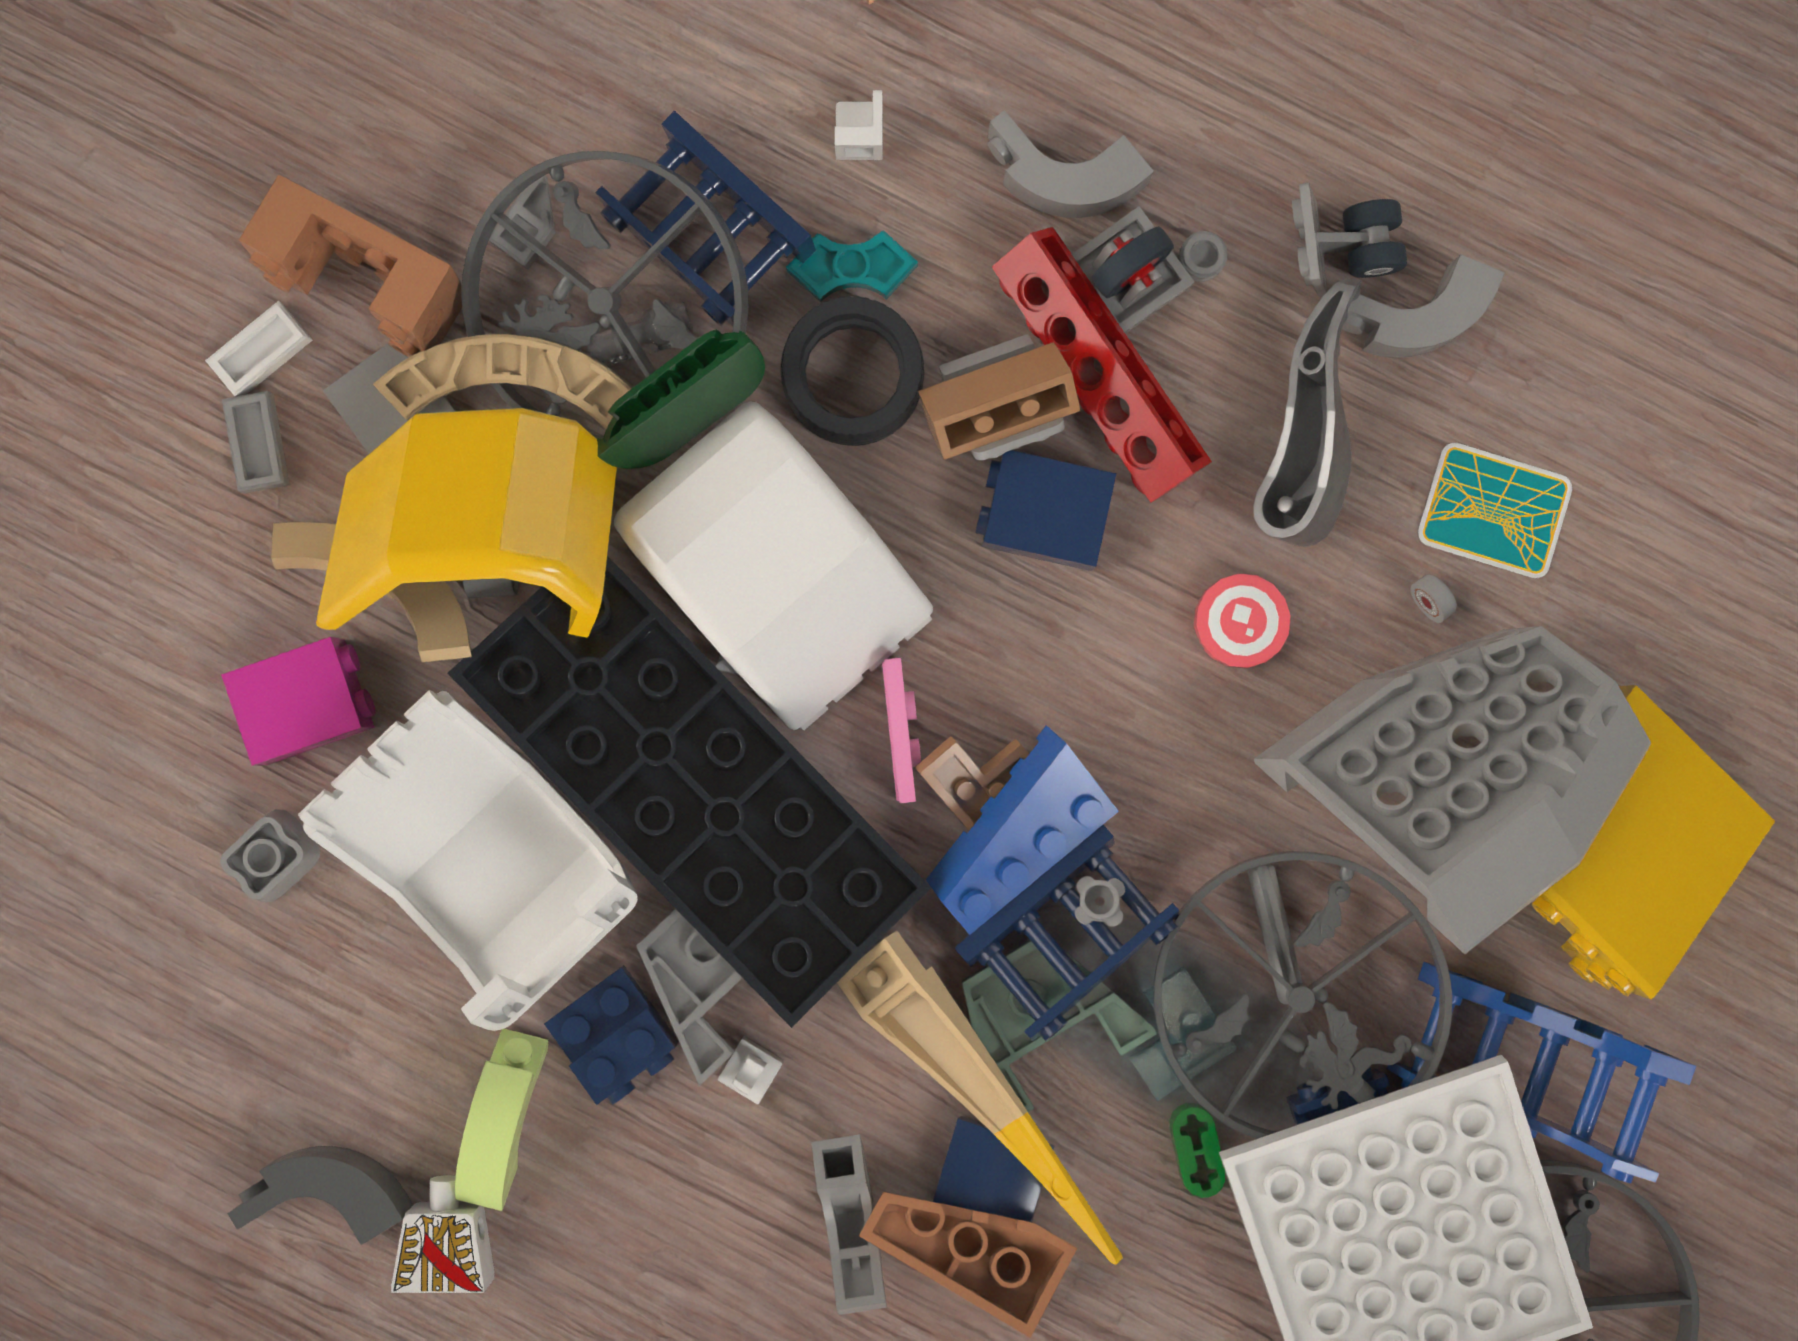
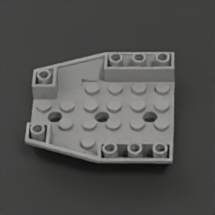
M1535 626L1502 629L1363 679L1255 757L1254 762L1286 792L1301 784L1427 898V920L1466 954L1581 863L1648 751L1651 741L1615 680L1545 628ZM1534 681H1546L1555 688L1548 692H1536L1529 688L1528 684ZM1460 736H1474L1481 743L1474 748H1463L1458 746L1454 740ZM1385 792H1399L1406 797V800L1398 805H1387L1382 803L1378 797Z

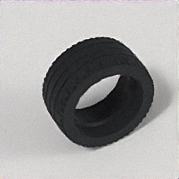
M838 297V299H830L820 303L819 306H815L793 327L785 343L781 358L782 386L794 415L813 434L840 445H867L885 439L896 432L913 414L920 399L918 391L923 389V353L912 328L891 307L889 308L883 303L866 297ZM851 328L875 332L885 339L898 358L900 371L896 392L887 404L869 416L855 418L832 414L818 404L808 388L806 377L810 353L818 342L837 330Z

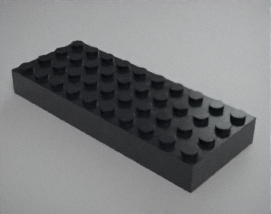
M608 556L601 605L588 638L568 634L571 606L541 586L471 651L472 657L463 658L447 674L792 1028L931 887Z

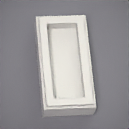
M277 301L205 361L235 397L247 395L313 341V339L284 304Z

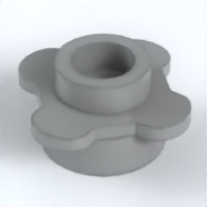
M1090 876L1081 878L1077 883V890L1080 893V906L1075 910L1076 919L1084 925H1088L1092 921L1105 922L1110 927L1119 925L1123 920V912L1120 910V897L1125 893L1124 884L1116 878H1112L1108 882L1094 880ZM1096 898H1104V905H1096Z

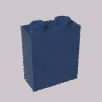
M1013 450L1007 451L1001 456V461L991 460L986 487L994 489L990 507L981 505L975 533L984 535L982 547L1092 571L1097 566L1117 473Z

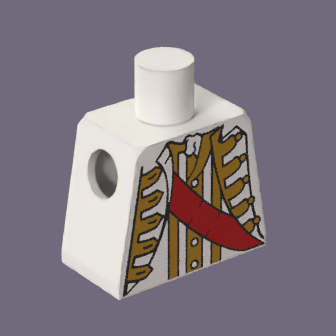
M443 1175L430 1178V1201L415 1203L405 1213L392 1278L391 1293H484L494 1280V1266L484 1207L468 1202H459V1200L455 1199L456 1176Z

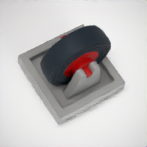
M1140 206L1072 253L1125 334L1194 284L1192 277L1173 253L1174 245L1169 236L1160 226L1154 227Z

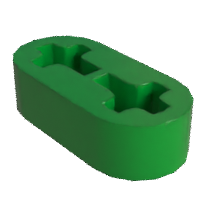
M1196 1103L1182 1104L1172 1112L1169 1120L1179 1175L1184 1186L1192 1195L1200 1198H1209L1216 1195L1225 1183V1169L1219 1154L1221 1149L1216 1125L1212 1116L1201 1105ZM1194 1115L1199 1122H1204V1126L1197 1129L1199 1144L1197 1145L1192 1144V1139L1186 1131H1180V1127L1187 1124V1116ZM1197 1155H1202L1208 1169H1214V1173L1207 1175L1208 1183L1200 1185L1196 1178H1190V1174L1197 1172L1195 1158Z

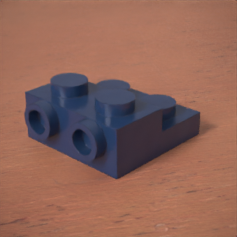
M624 965L544 1023L572 1062L569 1068L596 1105L606 1098L612 1105L620 1101L636 1088L631 1080L645 1069L650 1076L658 1073L674 1060L670 1051L679 1043V1040Z

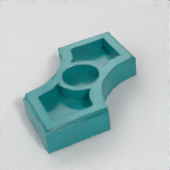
M884 230L866 242L851 245L833 242L817 233L812 238L816 251L804 264L794 257L786 266V271L820 302L832 293L846 288L868 289L887 300L918 267V261Z

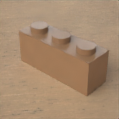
M1054 342L918 391L929 430L944 460L1080 411L1072 371Z

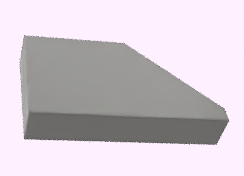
M546 175L529 185L505 214L545 247L556 233ZM499 223L490 236L489 242L527 270L539 256Z

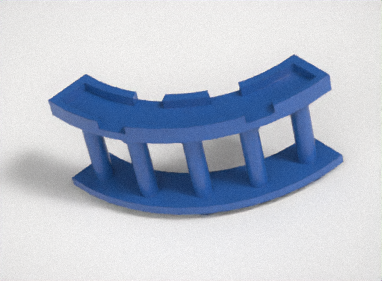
M1423 962L1418 980L1434 987L1432 996L1436 997L1421 1042L1432 1046L1438 1023L1440 992L1435 965ZM1448 970L1452 989V1012L1455 1005H1461L1463 998L1487 1006L1485 1015L1489 1016L1472 1065L1497 1056L1507 1025H1513L1516 1017L1541 1027L1539 1035L1543 1039L1521 1099L1532 1138H1536L1539 1132L1603 1163L1601 1172L1623 1182L1632 1183L1634 1176L1656 1183L1659 1173L1634 1160L1659 1087H1666L1668 1078L1690 1085L1696 1065L1649 1045H1639L1623 1038L1622 1034L1515 993H1510L1508 1001L1503 1000L1506 992L1484 985L1482 981ZM1570 1038L1593 1047L1591 1056L1596 1058L1571 1130L1538 1116L1562 1045L1568 1046ZM1416 1056L1412 1067L1397 1062L1394 1065H1387L1386 1069L1401 1077L1402 1082L1400 1086L1406 1088L1415 1078L1425 1060ZM1623 1061L1637 1066L1634 1075L1639 1077L1615 1148L1612 1149L1591 1139L1614 1070L1616 1066L1622 1067Z

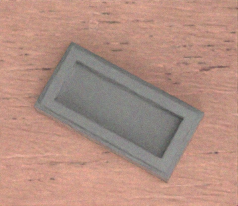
M270 391L222 399L238 492L245 494L290 485L274 394Z

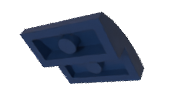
M961 1116L956 1122L933 1202L1032 1222L1043 1185L984 1124ZM1049 1144L1054 1150L1055 1145Z

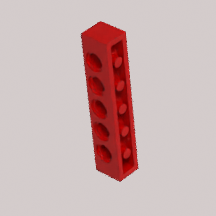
M1054 227L1030 233L992 266V269L999 278L1001 289L1009 298L1015 301L1025 316L1026 325L1031 333L1040 338L1044 345L1055 343L1072 371L1080 406L1088 415L1094 418L1104 433L1107 446L1113 453L1119 455L1131 473V480L1138 491L1146 495L1150 503L1172 491L1212 463ZM1042 279L1048 285L1049 297L1042 290ZM1068 319L1075 325L1076 336H1073L1069 331ZM1094 358L1102 365V376L1094 367ZM1120 398H1123L1128 403L1129 415L1121 408ZM1147 437H1149L1155 443L1157 450L1156 454L1151 452L1148 448L1146 442Z

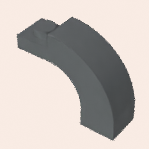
M315 1146L288 1153L261 1169L259 1172L264 1179L238 1194L243 1203L227 1214L238 1230L284 1201L298 1197L316 1198L336 1208L347 1221L360 1245H363L403 1220L405 1213L413 1206V1203L399 1181L374 1159L347 1148Z

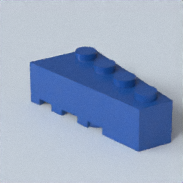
M1047 725L1037 736L1036 739L1039 742L1025 760L1020 758L1009 772L1012 777L995 798L991 796L980 809L982 815L970 831L962 832L926 879L941 902L969 935L1119 812L1068 744Z

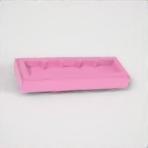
M901 658L884 659L882 667L896 801H899V803L916 802L912 768L921 762L919 738L909 739L907 721L917 719L914 691L904 692Z

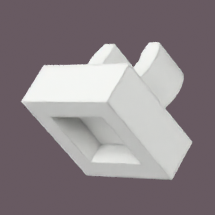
M743 1036L717 1080L758 1105L784 1060Z

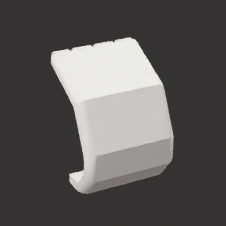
M750 401L744 403L734 410L622 506L614 518L616 530L650 574L721 656L783 723L792 730L799 728L805 730L828 710L826 705L834 700L837 703L864 679L862 674L866 670L874 671L884 662V659L889 658L900 648L898 643L903 638L908 641L932 620L930 615L933 612V605L872 526L782 423L757 402Z
M429 690L404 713V716L409 721L405 724L396 721L367 748L372 756L366 758L360 755L331 782V785L336 790L331 793L324 789L298 813V816L303 821V829L309 838L392 897L447 955L477 993L461 1008L462 1012L471 1024L487 1030L497 1031L514 1023L635 907L638 900L637 893L625 867L601 837L530 762L448 692L441 691L436 694Z

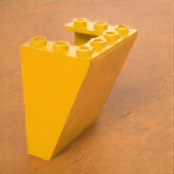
M1637 685L1619 686L1650 739V747L1581 863L1537 897L1532 906L1548 922L1553 925L1560 922L1572 934L1561 948L1572 958L1568 963L1570 968L1583 980L1590 984L1595 980L1607 990L1614 987L1627 997L1633 993L1652 1000L1661 990L1765 838L1775 820Z

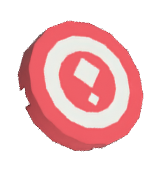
M1235 574L1218 580L1203 593L1195 608L1194 629L1200 644L1212 659L1227 667L1249 668L1266 663L1282 649L1289 635L1291 615L1284 596L1274 584L1257 575Z

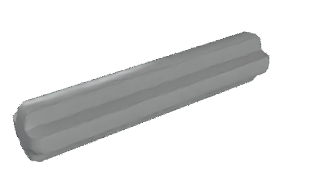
M1265 864L1249 869L1247 873L1270 966L1290 985L1298 982L1303 983L1275 867L1272 864ZM1273 976L1278 1000L1282 1004H1288L1286 1000L1287 989Z

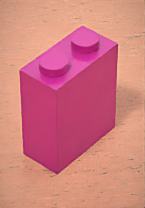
M328 637L221 674L251 766L270 765L375 728L371 718L376 714L374 702L368 690L361 689L356 674L357 671H360V661L354 647L351 644H346L345 639Z

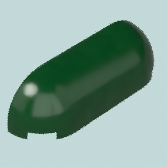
M715 329L696 339L625 393L611 406L608 413L613 418L608 424L604 438H597V456L612 466L636 469L654 465L672 455L746 400L758 388L765 372L764 357L758 346L742 331H739V333L729 332L722 334L719 330Z

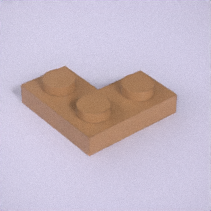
M951 736L916 765L915 768L966 829L970 831L982 815L980 809L991 796L995 798L1012 777L1009 772L1020 758L1025 760L1029 753L1014 739L979 769Z

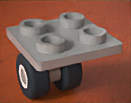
M1310 183L1299 184L1301 198L1292 200L1295 228L1299 229L1300 239H1305L1306 246L1298 247L1297 249L1301 277L1304 276L1306 286L1313 285L1318 297L1323 296L1328 291L1323 256L1325 254L1351 250L1347 256L1349 273L1357 278L1389 275L1401 271L1407 266L1405 245L1400 242L1390 241L1389 231L1398 228L1402 224L1401 205L1398 201L1393 199H1377L1352 205L1343 212L1345 232H1321L1318 204Z

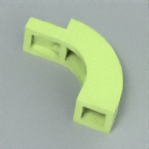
M508 1029L501 1030L490 1061L486 1060L468 1114L456 1169V1200L499 1211L503 1210L518 1168V1146L522 1126L531 1095L548 1051L547 1039Z

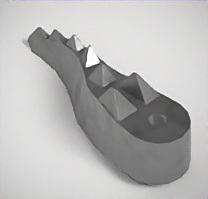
M1356 278L1337 281L1322 296L1304 324L1293 352L1289 373V391L1284 428L1274 459L1257 491L1253 504L1254 519L1262 531L1271 537L1297 546L1307 547L1315 545L1327 537L1342 509L1349 484L1352 452L1338 379V357L1340 355L1339 342L1342 326L1348 319V309L1351 303L1360 294L1362 280Z

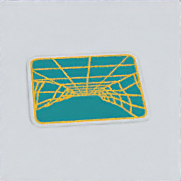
M1450 443L1441 452L1419 525L1418 536L1422 543L1433 548L1531 578L1543 577L1548 572L1572 493V484L1567 477L1463 444Z

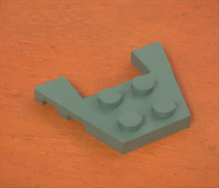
M1030 940L1005 954L1007 959L1049 1008L1054 1006L1072 990ZM1068 954L1086 977L1091 974V972ZM986 965L962 980L971 1026L1026 1110L1030 1112L1034 1109V1106L1011 1069L1010 1064L1047 1041L1041 1035L1034 1041L1028 1037L1024 1031L1035 1022L1034 1019L991 968ZM1101 982L1063 1015L1068 1023L1049 1040L1092 1014L1097 1016L1120 1056L1158 1033L1147 1020Z

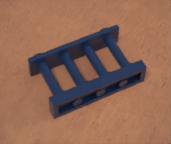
M673 111L661 125L669 139V142L666 144L668 150L656 163L675 171L681 164L686 166L691 161L702 171L699 175L701 181L695 187L709 200L714 194L720 196L723 192L736 202L733 205L735 211L725 222L734 239L748 225L754 227L757 222L770 233L766 237L769 242L744 267L748 291L782 256L787 258L792 253L804 264L816 251L811 234L676 111ZM648 170L619 201L603 186L595 192L605 207L600 212L605 220L619 233H622L627 228L648 249L695 202L686 195L651 232L633 213L666 180L664 177ZM716 231L686 262L666 246L657 257L705 300L701 308L718 325L722 326L727 321L733 326L735 312L733 307L735 305L733 280L718 294L700 277L703 271L724 251Z
M1104 825L955 947V950L970 967L977 962L982 966L987 964L1034 1019L1035 1022L1024 1031L1032 1041L1040 1035L1045 1041L1053 1037L1068 1023L1063 1017L1065 1013L1147 942L1152 940L1157 946L1167 938L1170 932L1178 927L1173 920L1179 915V909L1172 903L1159 913L1111 859L1113 852L1109 848L1115 844L1114 836ZM1088 867L1091 872L1097 870L1107 882L1112 878H1116L1124 884L1125 893L1120 898L1145 927L1123 945L1104 922L1092 921L1090 924L1084 925L1077 920L1109 957L1086 977L1038 921L1041 916L1037 910L1052 899L1055 904L1061 902L1076 919L1075 910L1080 906V895L1075 890L1077 884L1073 879ZM1014 930L1019 935L1024 933L1072 989L1051 1008L1046 1005L1002 953L1004 946L1000 942Z

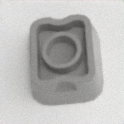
M273 810L259 819L223 853L220 864L228 876L236 879L241 885L242 891L248 897L261 902H273L282 897L315 866L320 858V847L314 840L308 837L303 826L286 810Z

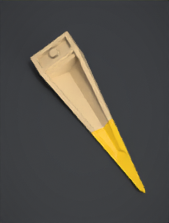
M898 931L887 936L865 954L837 982L839 987L861 1018L930 1074L984 1124L1051 1193L1111 1263L1117 1265L1123 1259L1121 1252L933 967L931 966L925 970Z

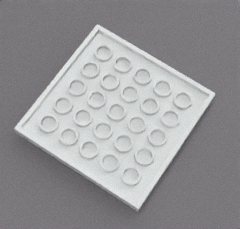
M1502 1055L1219 1152L1284 1341H1556L1593 1328L1508 1061Z

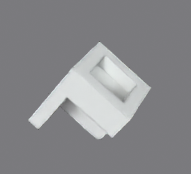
M873 90V102H838L836 104V160H883L882 90Z

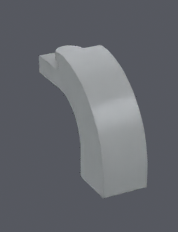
M1005 110L989 123L988 139L990 141L987 142L990 151L1001 164L1009 163L1011 165L1005 170L1003 185L1020 201L1043 213L1065 218L1091 217L1106 213L1125 204L1148 186L1154 170L1124 135L1091 160L1081 163H1062L1042 154Z
M1460 254L1446 267L1436 294L1429 304L1415 309H1398L1359 294V297L1351 303L1348 309V319L1342 326V330L1353 334L1368 333L1362 351L1377 356L1404 358L1434 351L1455 339L1478 321L1493 301L1505 272Z
M860 1134L811 1142L816 1188L822 1203L828 1234L837 1312L839 1315L886 1308L881 1249L859 1236L874 1209L869 1172Z

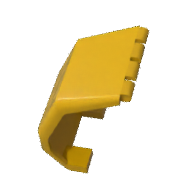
M525 408L419 413L414 415L346 475L316 625L321 629L336 630L401 583L504 578L543 586L571 606L568 634L588 638L597 618L603 595L617 467L604 462L597 456V438L575 420Z

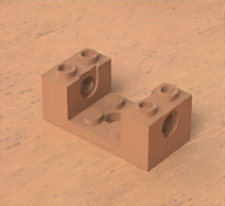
M281 175L277 176L239 238L240 243L251 255L249 262L265 272L263 278L267 282L287 293L293 287L308 295L333 252L354 266L359 267L361 262H364L377 269L375 274L384 283L368 309L381 322L377 329L390 338L388 344L407 357L441 344L462 309V285L450 264Z

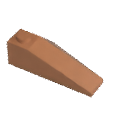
M888 1192L881 1194L859 1234L861 1238L1029 1338L1034 1333L1077 1250L1073 1245L1033 1222Z

